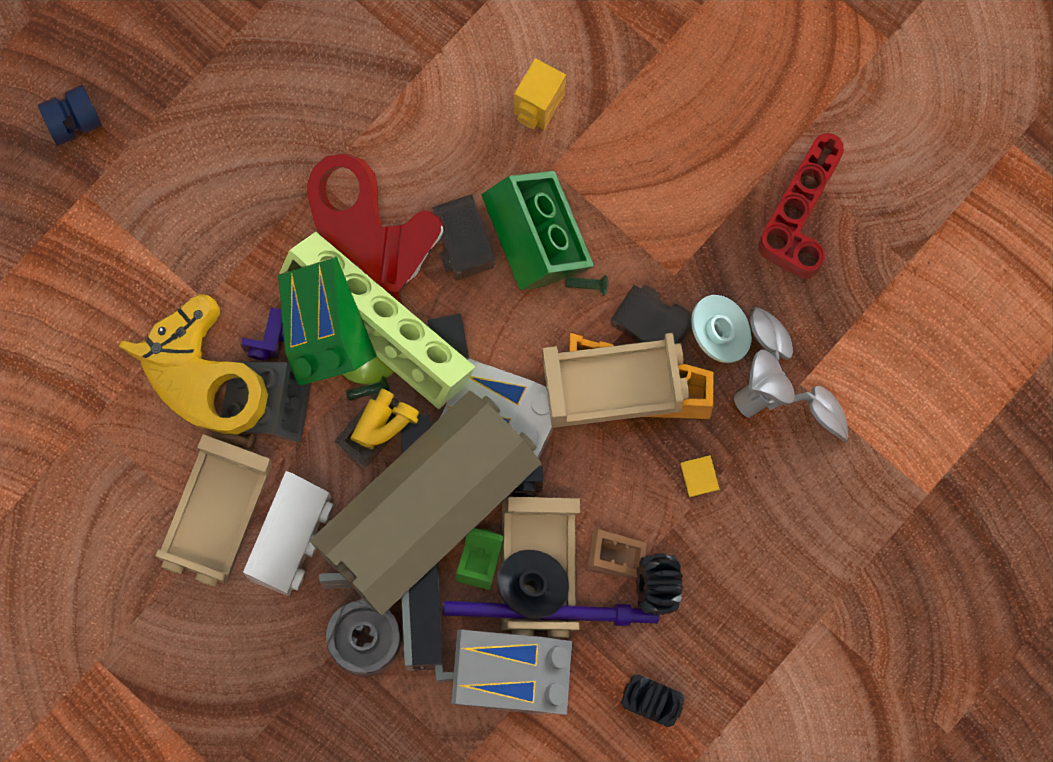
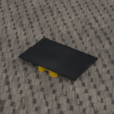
M461 314L428 320L429 328L468 360L469 355Z

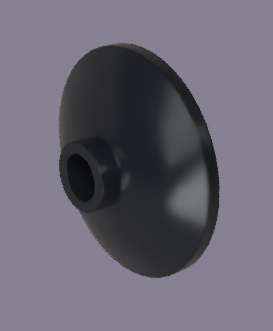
M537 550L518 551L510 555L503 562L498 572L497 587L502 600L511 610L524 617H548L556 613L567 599L569 582L566 572L556 559L544 552ZM524 586H532L535 589V593L527 591Z

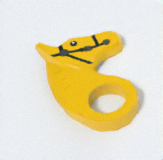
M198 294L177 311L155 323L142 342L121 341L119 347L141 362L147 378L160 398L175 413L193 425L223 434L237 435L253 428L265 413L268 393L264 380L260 375L244 363L217 362L202 359V339L220 315V308L217 302L209 295ZM230 379H243L249 391L248 402L244 409L236 416L220 418L214 406L217 390L224 382Z

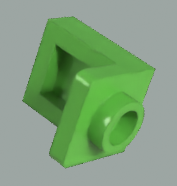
M473 528L466 535L455 581L490 590L501 552L503 536L488 529Z

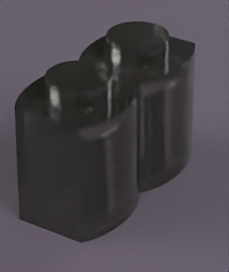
M633 285L611 319V326L638 343L664 340L665 334L673 333L674 343H681L682 345L692 330L691 319H689L691 313L678 304L674 303L672 307L664 304L659 300L661 295L647 285H643L642 288Z

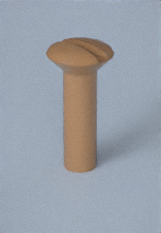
M212 432V438L244 447L245 450L250 452L254 448V434L244 437L241 435Z

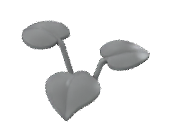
M753 307L750 316L752 331L758 342L766 350H760L755 354L751 366L749 384L734 394V402L739 411L744 416L750 418L766 407L769 410H773L777 406H788L793 402L806 400L810 402V411L815 419L829 432L842 441L847 442V421L836 397L821 386L812 388V393L794 394L793 386L778 362L780 357L785 360L792 357L793 346L791 338L777 318L759 307Z

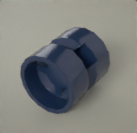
M83 84L65 92L64 99L62 100L53 97L38 104L40 113L57 146L75 139L76 132L78 131L86 134L102 126Z

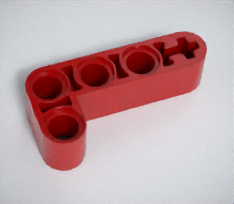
M831 133L819 135L814 140L766 225L758 244L759 252L766 260L803 279L815 276L825 259V252L822 246L800 232L844 152L841 139ZM827 148L831 150V153L821 167L817 162L821 153ZM805 176L813 177L817 181L818 187L815 189L805 188L801 183V178ZM787 206L797 207L801 212V217L798 219L787 217L784 213V208ZM774 235L779 236L783 239L785 247L774 249L769 246L767 238ZM803 252L810 253L814 256L816 264L805 266L799 261L798 255Z

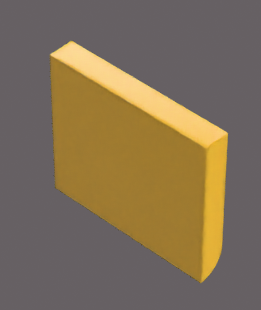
M711 455L680 463L689 498L720 490Z

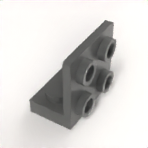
M232 361L244 363L260 375L264 380L268 393L265 413L253 428L242 433L269 434L289 442H301L311 383L299 386L289 363ZM233 378L227 381L221 418L236 416L244 409L248 402L249 391L243 379Z

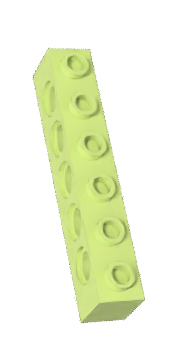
M314 232L290 249L279 272L280 274L337 256L377 357L436 408L440 409L463 390L475 366L321 235Z

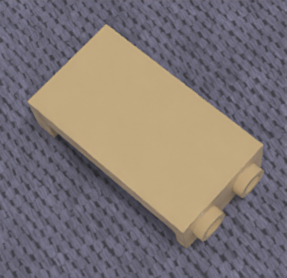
M673 333L665 334V339L660 341L558 353L557 346L543 348L542 362L552 428L681 412L683 400L689 399L686 377L680 378L678 365H683L681 343H674Z
M203 434L197 447L200 452L162 548L157 550L155 556L163 561L162 568L180 575L183 569L197 574L195 577L196 581L215 587L217 581L223 584L228 582L273 463L267 457Z
M505 498L502 501V564L510 555L522 550H537L552 556L560 563L568 577L569 592L563 605L575 606V515L580 513V498ZM524 586L527 591L535 593V589L532 586ZM501 618V631H512V634L533 636L534 631H547V638H569V632L579 630V622L574 620Z

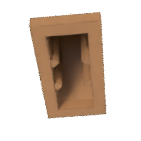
M593 529L587 571L637 578V568L641 558L645 557L647 543L600 529Z

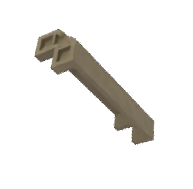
M468 391L310 540L311 544L323 558L381 616L542 464L533 452L537 448L536 445L523 432L518 434L498 414L500 409L488 396H484L481 399L473 392Z

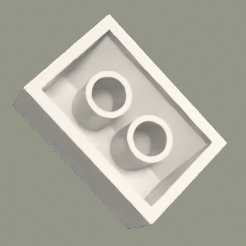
M285 472L243 571L250 581L289 597L293 589L296 591L300 589L306 575V571L302 569L307 556L313 557L316 552V548L311 544L310 540L316 535L321 522L327 524L334 508V504L330 503V493L293 473Z

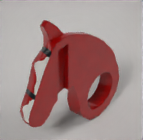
M351 154L326 156L313 167L307 183L308 200L318 233L402 304L400 291L418 274L427 256L441 238L444 231L442 220L432 211L422 210L405 224L382 227L379 217L376 174L367 162ZM342 167L351 170L356 175L360 187L357 201L352 207L343 211L336 209L330 204L325 188L327 179L332 172Z

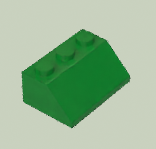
M555 171L508 176L481 194L487 213L492 220L500 240V245L506 254L520 291L545 287L594 267Z

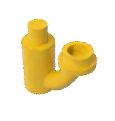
M381 389L376 400H369L350 439L373 450L375 445L390 440L406 427L409 422L417 424L419 411L403 402H399L397 408L394 407L392 410L389 408L394 394ZM391 413L395 414L396 417L387 423Z

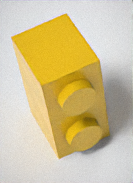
M536 58L534 59L514 93V114L518 116L517 120L521 124L531 129H535L537 126L545 130L565 96L566 74Z

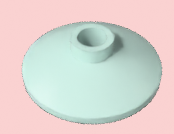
M721 295L707 296L696 304L692 312L691 323L695 339L702 350L714 360L723 363H733L742 359L749 351L752 341L751 327L742 309L734 301Z

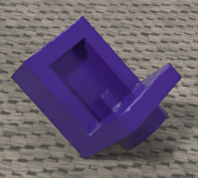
M271 307L263 342L242 338L241 347L243 351L248 352V357L260 361H268L269 357H279L281 344L284 342L281 309Z

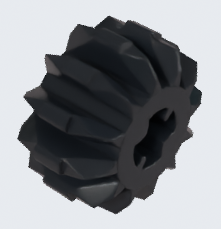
M654 553V555H646L641 558L637 568L636 594L638 595V604L644 613L664 615L678 610L684 587L682 585L683 575L680 572L681 565L674 555Z
M634 675L625 686L621 704L631 712L670 727L674 726L677 718H680L685 697L681 692L641 675Z

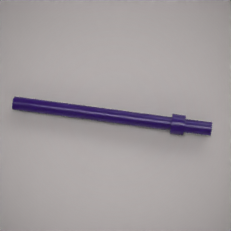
M443 601L442 604L443 616L613 622L615 626H630L631 623L658 624L659 615L644 613L641 608H631L630 604H615L614 607L563 605L556 613L544 618L524 617L511 610L505 603Z

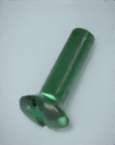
M604 275L600 280L566 277L565 287L599 290L604 296L608 290V277Z
M382 376L378 383L346 390L350 401L378 394L381 389L390 392V387L386 377Z

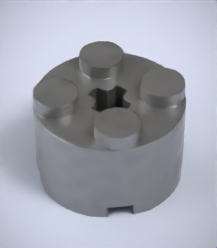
M363 599L356 600L339 608L332 615L327 626L326 639L329 652L336 663L351 674L358 676L380 674L395 661L399 654L401 632L395 617L389 609L381 616ZM365 629L370 630L369 635L373 639L372 643H365L363 647H359V641L355 638L356 633L363 634Z

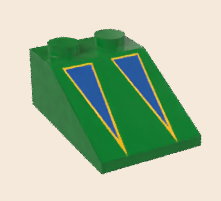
M337 256L278 275L285 353L299 386L355 371L377 357Z

